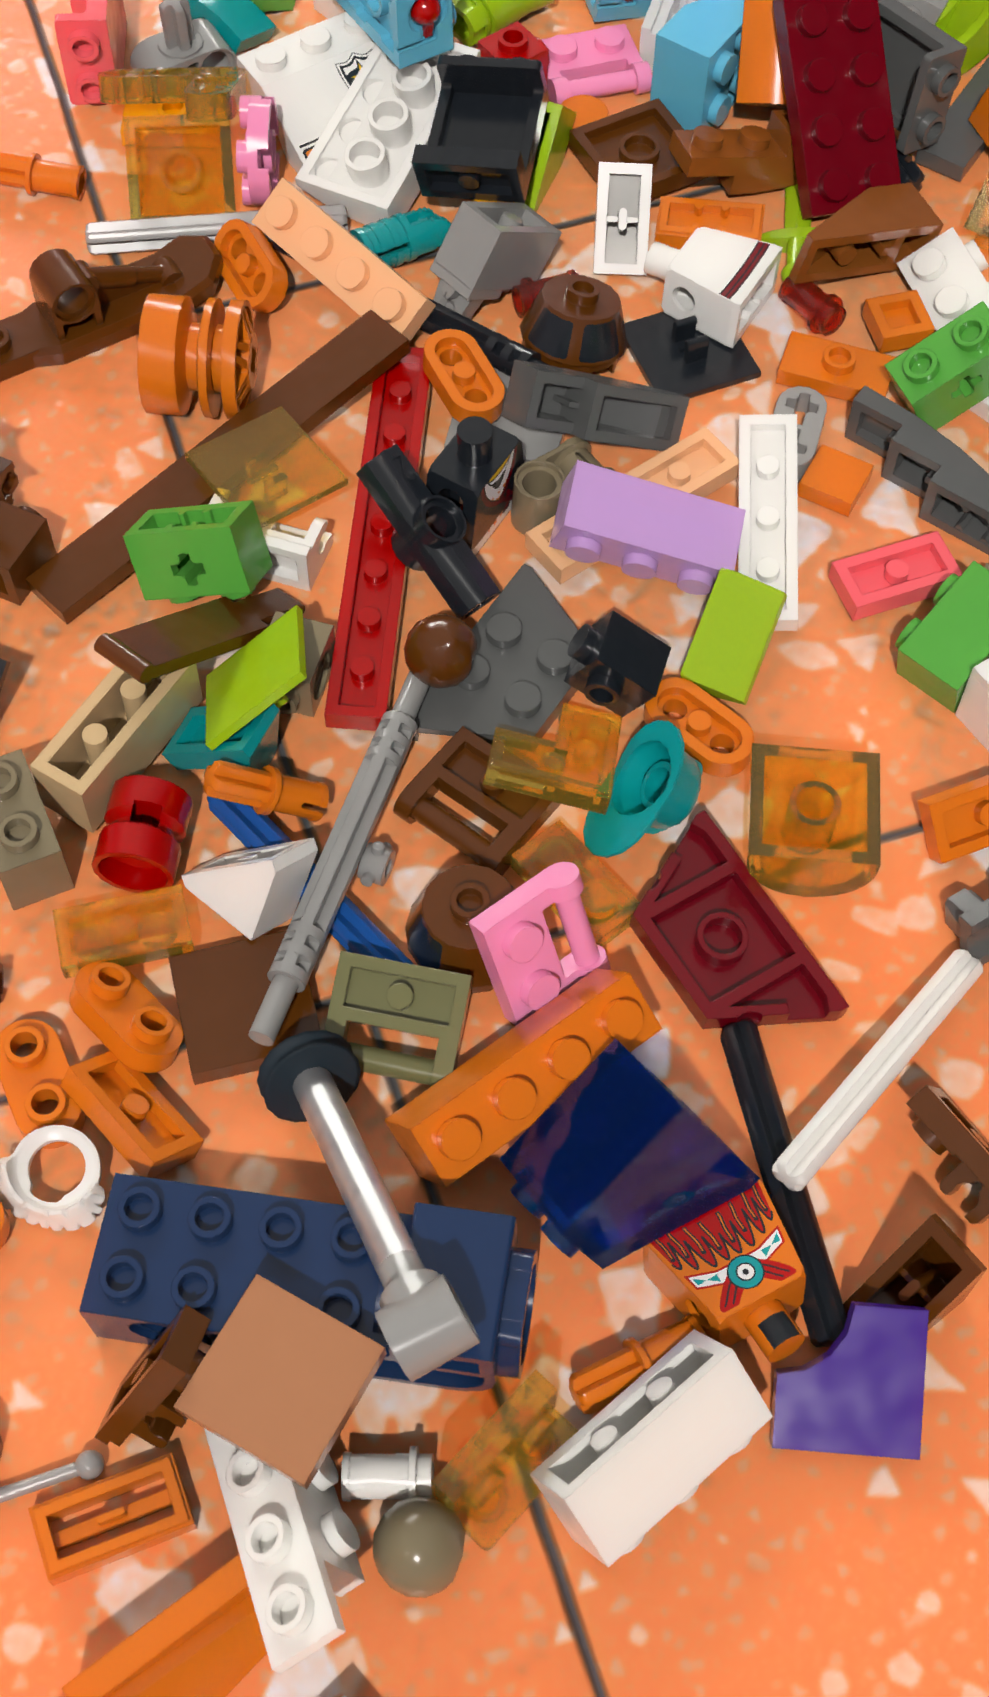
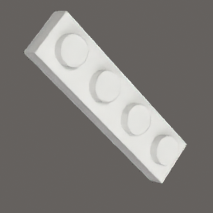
M797 414L739 415V508L745 509L746 512L738 549V572L785 592L787 598L774 631H797Z

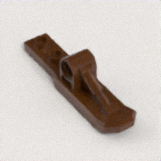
M179 235L156 253L127 265L89 267L85 261L75 260L73 255L65 249L47 250L33 261L29 270V279L35 302L22 312L0 320V382L37 367L65 365L139 334L140 318L148 294L190 296L196 308L216 292L223 270L222 255L208 236Z

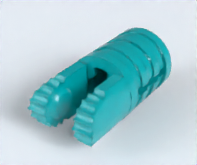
M424 207L422 209L419 208L417 211L412 210L404 214L397 213L391 215L390 218H383L376 223H369L364 225L363 228L353 229L350 233L390 267H397L404 262L415 260L417 256L441 247L452 223L443 216L440 217L435 214L433 210Z

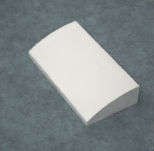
M453 42L454 49L399 69L375 44L296 175L295 181L297 186L325 205H344L347 217L364 225L376 223L383 218H390L391 215L397 213H407L420 192L411 163L415 145L428 144L441 91V80L437 70L439 56H461L467 54L481 57L480 50Z

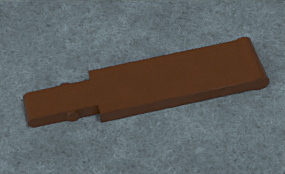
M278 588L254 596L249 595L245 599L236 602L231 601L227 597H222L111 634L104 633L96 640L94 650L141 684H147L154 678L241 648L270 626L276 611L286 613L297 605L304 613L305 606Z

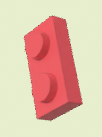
M935 531L834 561L831 564L828 577L851 619L855 621L934 597L940 586L951 574L955 573L960 577L963 573L939 532Z

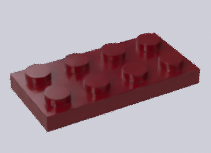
M773 0L802 220L831 216L869 187L901 184L878 0Z

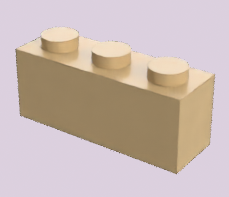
M197 664L154 678L147 684H141L123 670L114 666L30 764L43 805L89 832L94 833L105 820L104 815L115 781L124 776L141 775L173 737L191 707H197L203 700Z

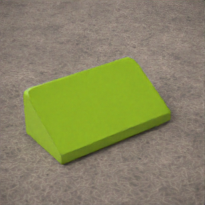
M721 568L681 669V678L692 681L713 697L746 705L785 604L786 593L734 570Z

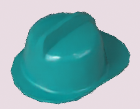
M656 720L643 726L631 738L616 768L596 796L587 813L583 830L585 846L593 855L609 858L621 854L636 844L645 833L656 834L680 824L695 806L701 789L703 766L684 751L685 744L681 731L672 722Z

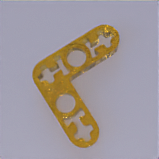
M241 67L113 69L97 73L100 101L102 103H185L186 119L190 122L211 123L231 120L239 111L240 96L248 95L246 69Z

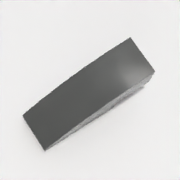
M514 359L502 417L524 428L572 434L587 441L664 451L679 441L690 397L619 379Z

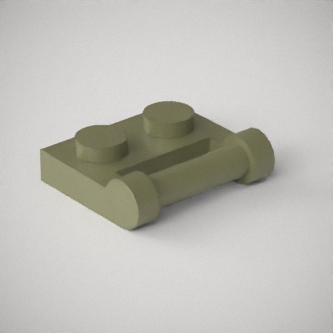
M341 951L324 1030L340 1034L347 1041L350 1022L439 1039L435 1059L349 1042L353 1054L358 1058L361 1072L426 1084L431 1087L457 1068L474 978L472 975Z

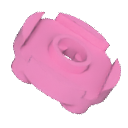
M241 95L239 100L240 126L246 129L245 140L237 139L236 168L237 173H243L242 202L243 205H263L279 182L280 153H276L275 135H279L277 105L275 97Z

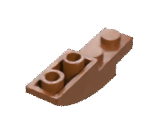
M772 110L767 129L755 125H747L741 129H716L711 126H697L694 130H673L668 149L686 177H717L729 195L759 193L797 184L787 110Z

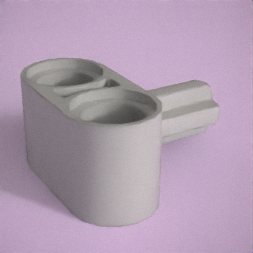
M163 0L159 4L163 32L139 42L130 57V65L134 73L152 97L175 96L191 98L227 83L237 69L236 54L214 25L206 19L192 20L188 0Z

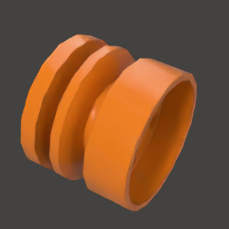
M148 294L140 318L137 349L138 387L145 412L151 414L186 415L192 404L194 392L198 391L199 403L204 417H217L223 404L226 418L231 419L250 404L252 389L255 386L257 377L258 342L254 332L253 312L249 300L231 299L225 315V308L221 298H208L199 323L197 322L195 307L190 296Z

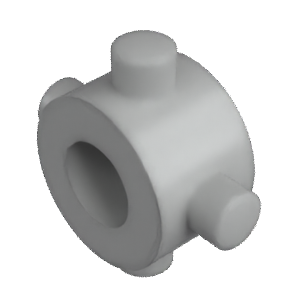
M376 841L374 843L370 842L366 846L357 872L362 885L370 887L373 883L379 886L386 884L396 857V852L390 843Z

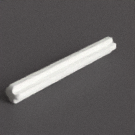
M965 949L955 950L778 1157L772 1166V1172L776 1179L783 1182L792 1191L798 1192L803 1190L983 973V964L979 959L972 957L968 950Z

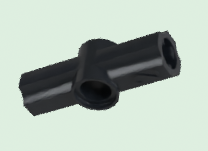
M397 444L382 451L356 473L395 529L391 537V543L397 558L412 570L425 571L456 617L461 620L466 619L501 593L463 539L466 534L467 524L462 510L450 499L444 496L432 495Z

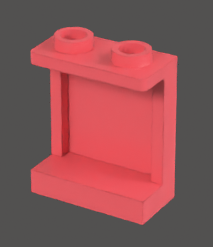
M70 0L72 13L56 14L54 20L70 102L74 105L121 104L127 31L123 0Z

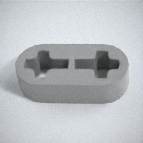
M802 386L788 388L782 392L773 413L795 414L796 411L806 413L803 424H797L798 483L815 457L827 412V403L824 397L818 391Z

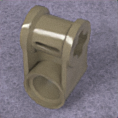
M576 436L572 437L557 448L532 461L525 462L517 468L514 474L510 514L513 526L520 533L525 535L527 531L556 515L562 483L577 460L603 467L591 454V445L586 440ZM605 467L606 469L615 471L612 467Z

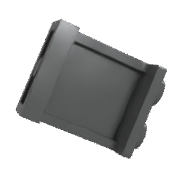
M878 0L894 128L900 131L896 147L897 150L906 155L938 143L946 126L945 118L954 90L961 79V67L968 47L899 1Z

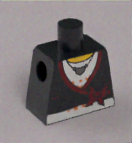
M478 416L465 418L458 424L455 436L431 464L426 481V486L433 496H444L453 501L459 508L463 503L462 512L467 524L466 534L463 539L475 556L510 512L514 474L517 468L524 463L522 442L518 437Z

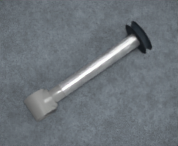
M327 1030L304 1031L286 1038L270 1050L259 1068L258 1087L261 1095L264 1097L267 1109L276 1117L291 1122H308L383 1285L384 1291L379 1301L381 1309L375 1312L379 1327L400 1367L408 1379L413 1382L478 1345L481 1341L444 1274L440 1275L434 1270L425 1269L345 1104L357 1089L361 1075L359 1061L353 1054L351 1044L340 1034Z

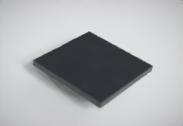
M665 312L624 323L627 348L649 387L693 398L761 376V370L741 338L733 348L725 346L696 330L697 318L695 315L677 320Z

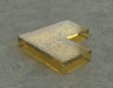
M563 703L554 741L496 727L491 742L483 784L605 815L611 800L622 718Z

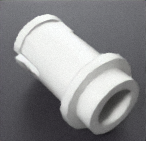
M410 1446L409 1453L352 1454V1452H344L341 1467L342 1500H404L412 1496L433 1497V1453H419V1446Z

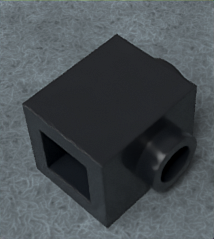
M611 611L592 626L589 624L583 625L574 635L568 647V656L572 657L564 682L582 692L592 703L605 706L617 715L624 717L656 697L671 647L615 611Z

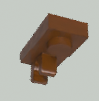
M926 1085L906 1103L919 1117L912 1126L922 1140L938 1155L948 1150L952 1156H957L961 1160V1163L940 1182V1190L945 1195L954 1194L966 1183L977 1184L980 1182L982 1184V1189L978 1192V1204L964 1217L971 1224L984 1223L989 1218V1142L941 1088Z
M188 1305L181 1309L120 1383L95 1435L96 1439L106 1445L111 1441L120 1447L128 1436L133 1433L157 1448H164L169 1443L175 1427L182 1428L188 1419L178 1413L173 1406L206 1353L198 1348L211 1319Z

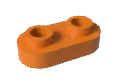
M240 219L229 220L220 228L214 240V245L223 259L221 275L236 299L249 300L254 311L263 314L270 313L281 304L287 294L288 274L286 268L258 227Z
M444 329L430 335L424 344L423 369L451 416L458 422L472 416L482 417L490 423L495 422L503 410L505 388L477 341L468 333L456 329Z
M679 677L661 680L656 697L645 703L643 713L645 724L647 725L656 720L672 722L681 731L685 744L684 751L699 761L703 766V772L709 775L729 777L743 771L750 762L754 746V733L750 725L692 681ZM677 713L681 715L683 718L673 720L667 717L665 714ZM716 747H722L727 749L730 753L722 754L715 752L712 749Z
M93 962L83 966L78 971L70 992L69 1003L73 1012L127 1067L144 1073H156L169 1068L175 1061L183 1040V1030L178 1020L129 970L119 964Z
M36 1019L16 1021L0 1032V1081L14 1120L23 1137L36 1129L50 1125H65L81 1131L85 1124L86 1114L60 1086L68 1067H70L64 1049L55 1030L47 1023ZM25 1043L37 1044L35 1051L30 1055L24 1057L15 1055L21 1045ZM50 1099L58 1101V1106L53 1112L45 1115L36 1113L38 1106L42 1102ZM53 1142L47 1144L42 1148L55 1149L62 1147L68 1143Z

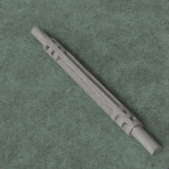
M410 671L393 709L386 711L380 720L267 973L271 983L248 1033V1036L258 1044L264 1046H272L295 993L304 991L416 734L418 726L415 718L429 686L412 675Z

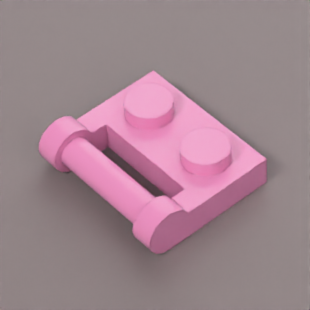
M626 24L604 26L599 29L541 39L549 49L550 62L548 65L547 88L550 102L561 104L565 99L575 95L599 97L630 90L636 95L651 92L652 72L650 65L647 61L642 60Z
M559 862L547 867L468 922L504 1017L515 1026L593 970H611L605 949L596 944L580 896L584 889V884L579 868L571 862ZM553 903L556 905L571 949V953L560 961L542 912Z

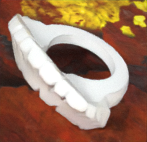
M50 1125L34 1130L20 1141L12 1155L0 1158V1201L3 1207L7 1210L11 1209V1213L15 1217L25 1218L26 1222L31 1225L40 1223L42 1228L48 1229L51 1227L54 1231H61L63 1227L67 1231H75L80 1229L81 1226L85 1228L91 1225L96 1220L95 1214H100L103 1210L100 1205L105 1200L104 1188L99 1185L102 1175V1164L98 1150L85 1134L73 1127ZM53 1142L73 1144L79 1148L85 1159V1173L80 1184L73 1191L64 1195L58 1202H46L36 1198L32 1193L33 1184L30 1177V1166L35 1154L42 1147Z

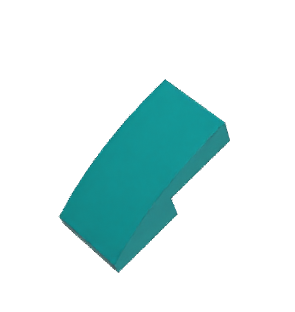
M188 0L192 20L201 18L211 22L235 54L269 41L276 28L266 14L251 0Z

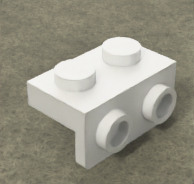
M953 227L896 263L911 289L918 291L936 331L982 301L989 308V281L987 282L981 273L989 265L976 242L972 239L964 245Z

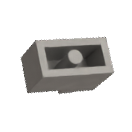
M462 201L429 269L440 278L433 301L471 319L483 300L499 299L502 292L507 293L513 289H533L562 232L525 203Z

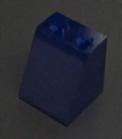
M616 1038L500 1158L501 1162L517 1180L510 1188L511 1193L535 1217L540 1219L545 1214L548 1218L540 1228L549 1240L569 1258H572L580 1250L602 1269L747 1191L760 1179L676 1094Z

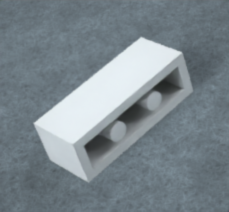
M693 1329L533 1470L530 1476L572 1540L609 1568L622 1555L634 1550L641 1543L644 1535L676 1505L691 1498L697 1491L699 1484L725 1460L743 1450L750 1443L753 1435L773 1415L733 1349Z

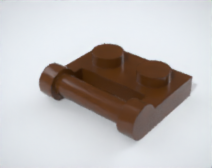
M462 726L404 788L395 802L393 812L409 824L417 821L477 862L479 866L491 868L503 876L510 867L515 855L560 806L562 791ZM440 790L501 833L491 842L432 802L431 798Z

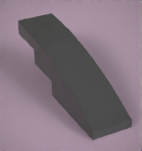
M865 385L853 399L844 437L886 459L881 477L924 499L919 518L989 555V474L960 447L922 419Z

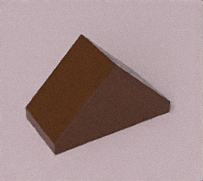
M935 1213L843 1305L847 1316L851 1301L925 1307L929 1311L928 1330H930L967 1298L987 1268Z

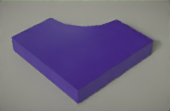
M851 1301L844 1330L827 1352L802 1366L774 1369L771 1409L773 1417L771 1418L769 1440L772 1448L920 1460L929 1311L925 1307Z

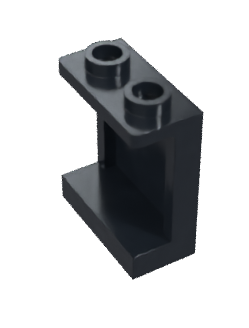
M467 54L461 56L440 55L437 70L441 80V91L428 144H416L411 161L422 196L525 203L549 99L542 62L522 57L492 58L476 57Z

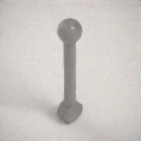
M85 1450L79 1454L73 1463L0 1487V1503L78 1476L86 1480L95 1479L104 1469V1459L98 1451Z

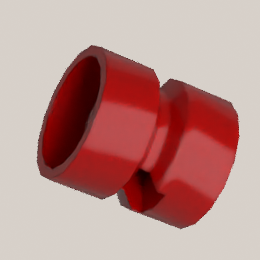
M131 775L116 780L111 789L104 815L106 826L102 828L99 834L91 863L94 873L106 883L129 892L154 894L169 890L175 882L182 854L179 843L186 836L193 809L192 798L188 793L174 783L154 776Z

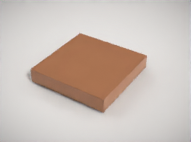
M256 1274L173 1407L178 1413L307 1490L387 1355L384 1346Z

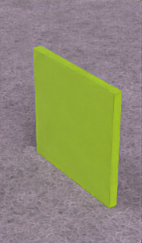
M295 605L206 676L205 745L213 751L273 703L278 708H281L289 701L285 694L307 678L303 610L299 606Z

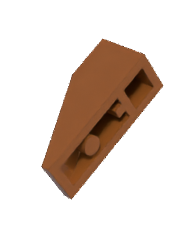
M912 183L869 187L807 234L789 278L793 284L900 270L896 263L938 237L944 224Z

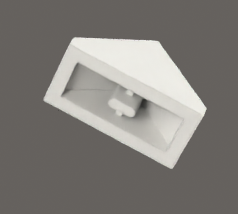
M599 162L593 273L647 275L644 272V262L648 253L653 164Z
M309 838L226 853L181 875L186 889L252 941L293 918L318 848L315 839Z

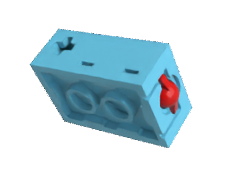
M336 0L399 69L454 49L453 25L456 24L457 15L452 0Z

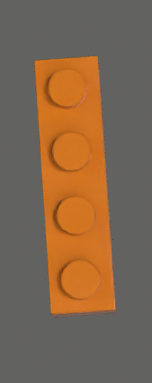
M595 969L384 1121L418 1176L447 1188L662 1030V1027L629 972Z

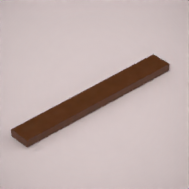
M370 309L26 578V582L30 590L66 624L70 623L135 571L123 535L147 510L206 505L210 503L213 495L218 490L228 492L231 495L409 354V339Z

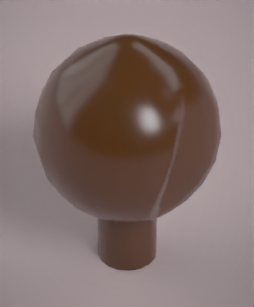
M433 614L418 621L409 631L404 647L405 663L412 675L430 687L449 688L457 686L469 675L472 661L477 651V640L472 629L458 617L448 614Z

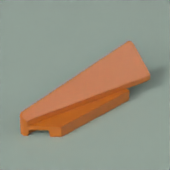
M238 1554L61 1687L65 1696L226 1697L267 1654L240 1555Z

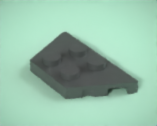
M523 564L472 629L477 640V651L468 677L457 686L449 688H433L429 686L415 718L418 729L413 741H418L419 733L454 736L464 726L489 744L500 746L502 749L532 752L577 692V689L564 682L572 659V657L568 656V647L578 629L532 567Z

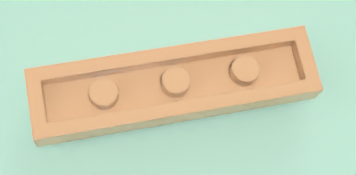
M283 177L251 221L357 314L363 316L371 309L408 338L409 342L436 307L431 300Z
M705 426L625 474L706 497L739 477V459ZM554 515L526 532L525 548L561 585L597 562L584 563L575 561L566 556L565 551L549 547L555 520Z

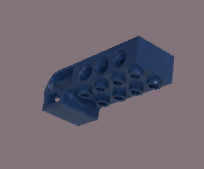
M115 1173L79 1312L96 1337L153 1345L181 1309L188 1305L211 1319L198 1348L202 1352L207 1353L252 1280L258 1274L384 1346L387 1355L375 1373L374 1379L447 1390L483 1391L493 1388L497 1376L514 1379L521 1378L533 1312L538 1252L537 1250L517 1247L516 1217L511 1215L426 1203H415L413 1214L399 1213L425 1269L434 1270L440 1275L444 1274L481 1341L478 1345L411 1382L392 1353L375 1317V1312L381 1309L379 1301L384 1288L346 1205Z

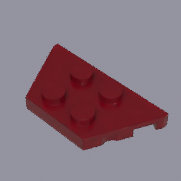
M703 810L696 814L686 835L661 869L656 882L647 891L634 911L629 925L701 1028H723L730 1023L751 1020L757 1026L836 1021L844 1016L849 1008L848 1003L707 812Z

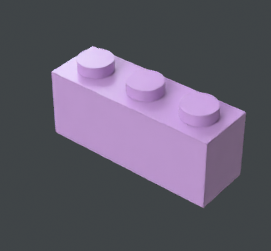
M577 460L562 483L549 547L565 551L566 556L575 561L584 563L604 562L621 567L623 573L634 578L650 579L656 577L677 583V587L686 593L706 595L712 592L721 568L735 570L746 510Z

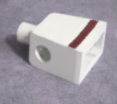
M700 227L693 232L680 250L655 241L647 253L644 262V272L665 280L661 307L666 314L677 320L695 315L697 318L696 330L725 346L733 348L775 289L783 247L708 227Z

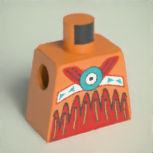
M758 1176L643 1238L644 1272L684 1316L690 1314L691 1317L694 1316L706 1336L730 1347L751 1335L769 1362L783 1360L803 1344L805 1336L789 1313L798 1309L804 1302L805 1270L766 1188Z

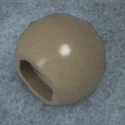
M412 1496L398 1501L382 1516L373 1533V1558L378 1573L390 1588L407 1597L426 1598L442 1592L453 1582L461 1562L465 1530L461 1520L451 1507L434 1497Z

